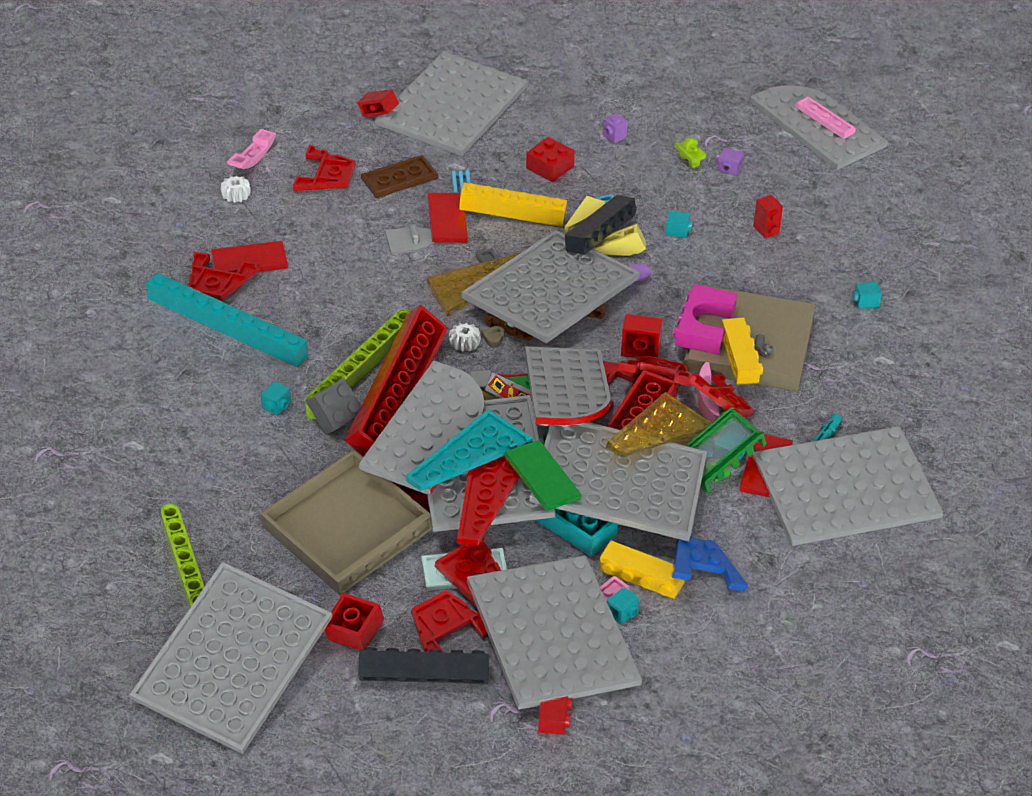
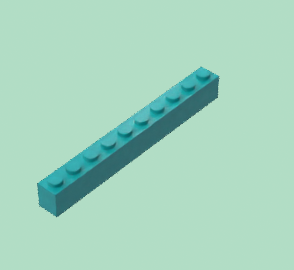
M156 273L146 282L148 299L295 367H298L308 357V344L304 338L160 273Z

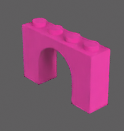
M694 284L692 291H688L687 303L684 302L683 315H679V326L674 328L673 337L676 338L675 345L719 355L724 342L725 329L702 324L695 318L704 314H712L732 319L736 308L737 293Z

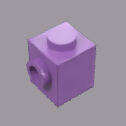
M617 113L604 119L603 136L613 143L626 138L628 121Z
M724 148L722 153H719L717 156L718 171L737 176L743 166L744 153Z

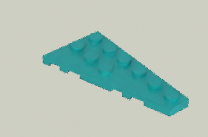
M487 409L405 476L406 482L419 491H423L505 455L507 450L532 443L533 438Z

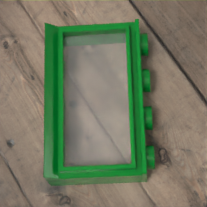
M733 407L724 411L716 421L710 423L704 431L694 436L691 442L686 445L687 447L707 451L700 485L707 493L711 491L709 482L714 478L722 481L725 477L723 470L729 465L736 469L739 466L738 457L743 453L751 456L754 453L753 445L757 441L762 446L766 445L764 433L750 424Z

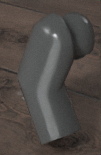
M763 334L756 335L755 350L763 356H770L774 350L773 346L769 347V343L764 344L765 336Z

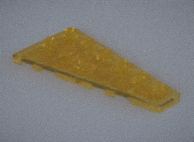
M520 253L427 277V284L448 317L452 314L453 310L457 308L462 309L468 302L461 298L462 291Z
M665 392L607 442L606 448L623 458L701 433L712 422Z

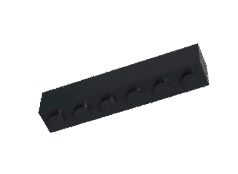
M620 195L614 196L565 234V250L585 255L636 214L635 198Z
M367 647L364 650H359L358 677L359 681L488 684L489 654H485V651L475 650L472 653H463L462 650H451V653H443L439 649L420 652V649L413 648L408 649L406 652L399 651L397 648L377 651V648Z

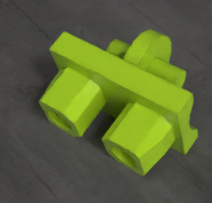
M686 138L681 143H675L679 156L682 159H688L691 168L700 166L701 160L706 159V154L698 147V141L695 138Z

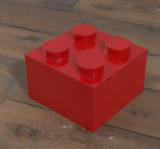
M548 136L526 152V169L553 183L574 167L575 150Z
M625 314L622 329L621 356L632 358L644 356L658 357L663 318Z
M343 593L332 609V619L324 630L328 640L357 650H364L368 647L384 621L380 604Z

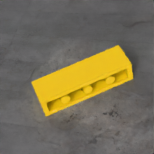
M745 318L722 319L721 328L725 329L724 346L736 384L759 383L760 375L763 374V367L758 362L759 355L758 351L754 349V338L750 337V326L746 324Z
M614 541L609 542L600 556V571L609 575H615L624 581L631 582L672 599L676 598L685 582L682 579L672 578L671 575L674 569L672 563Z

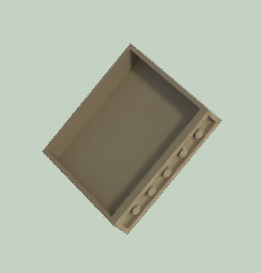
M707 286L737 293L736 308L732 319L745 318L746 324L750 326V337L754 338V344L756 335L763 334L765 336L764 344L769 343V347L772 345L774 348L770 356H763L758 352V362L762 364L763 374L760 375L759 383L751 384L798 392L816 304ZM704 314L695 319L702 324L721 328L722 319L731 318ZM724 342L719 355L690 348L687 349L689 353L685 354L684 364H687L689 373L700 374L704 363L709 362L711 377L714 374H723L726 379L735 381Z
M355 450L344 455L340 460L329 465L321 473L313 476L309 481L297 487L293 492L282 497L278 502L260 513L262 527L339 595L433 529L431 514L392 481L359 469V463L363 457Z

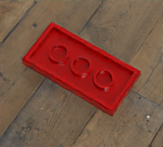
M428 192L427 199L432 242L467 243L465 211L459 209L461 193Z
M283 241L211 249L214 269L237 273L244 261L259 263L260 270L258 272L288 268Z
M764 434L766 445L762 446L757 441L753 445L754 452L791 446L793 440ZM752 454L747 458L739 491L770 498L767 486Z

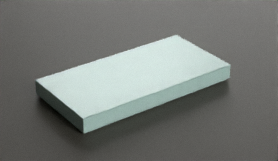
M503 548L490 549L494 561L498 563L501 570H507ZM448 553L422 556L427 591L456 588L434 567L435 561Z

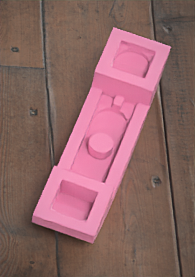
M260 129L253 136V143L241 154L235 153L227 161V164L241 169H248L254 166L267 153L276 137V133Z
M705 362L699 375L711 385L709 362ZM697 388V402L700 412L708 424L713 423L720 417L718 404L709 402L708 396Z

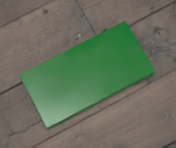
M540 440L505 451V458L545 511L581 499L582 494Z

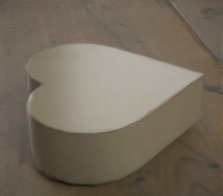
M500 326L481 330V335L489 346L497 347L504 338V329Z

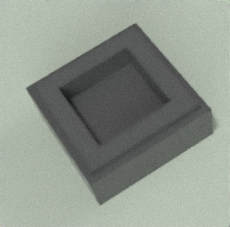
M493 248L476 252V258L482 268L499 264V258Z

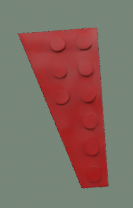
M505 456L469 470L457 544L479 545L519 480L520 476Z
M484 536L479 545L464 544L436 560L434 566L475 606V601L467 584V577L502 571L498 563L494 561L492 551L485 544Z

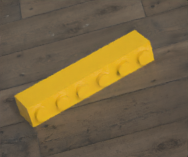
M464 182L459 209L563 227L567 200Z

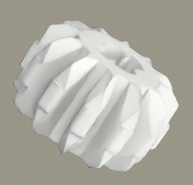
M237 175L224 179V182L221 183L223 199H227V202L233 201L234 203L236 201L242 203V200H247L251 192L248 180L244 179V176L238 177Z
M459 322L458 326L453 325L449 333L451 347H454L455 351L461 350L462 353L466 350L470 352L471 349H477L481 341L479 328H475L474 324L468 325V323L461 324Z

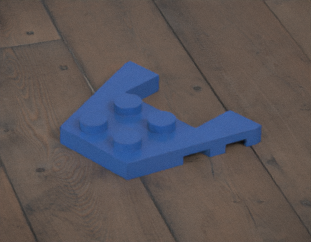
M690 536L689 541L677 539L672 578L689 581L692 576L690 568L723 574L728 589L745 592L748 584L716 542L697 539Z

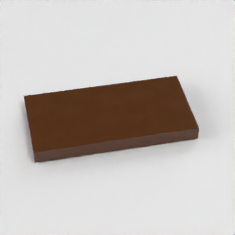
M423 155L361 174V180L375 198L438 179V173Z

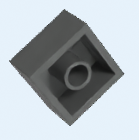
M345 378L330 384L306 400L307 405L325 434L335 431L356 417L361 408L359 401Z

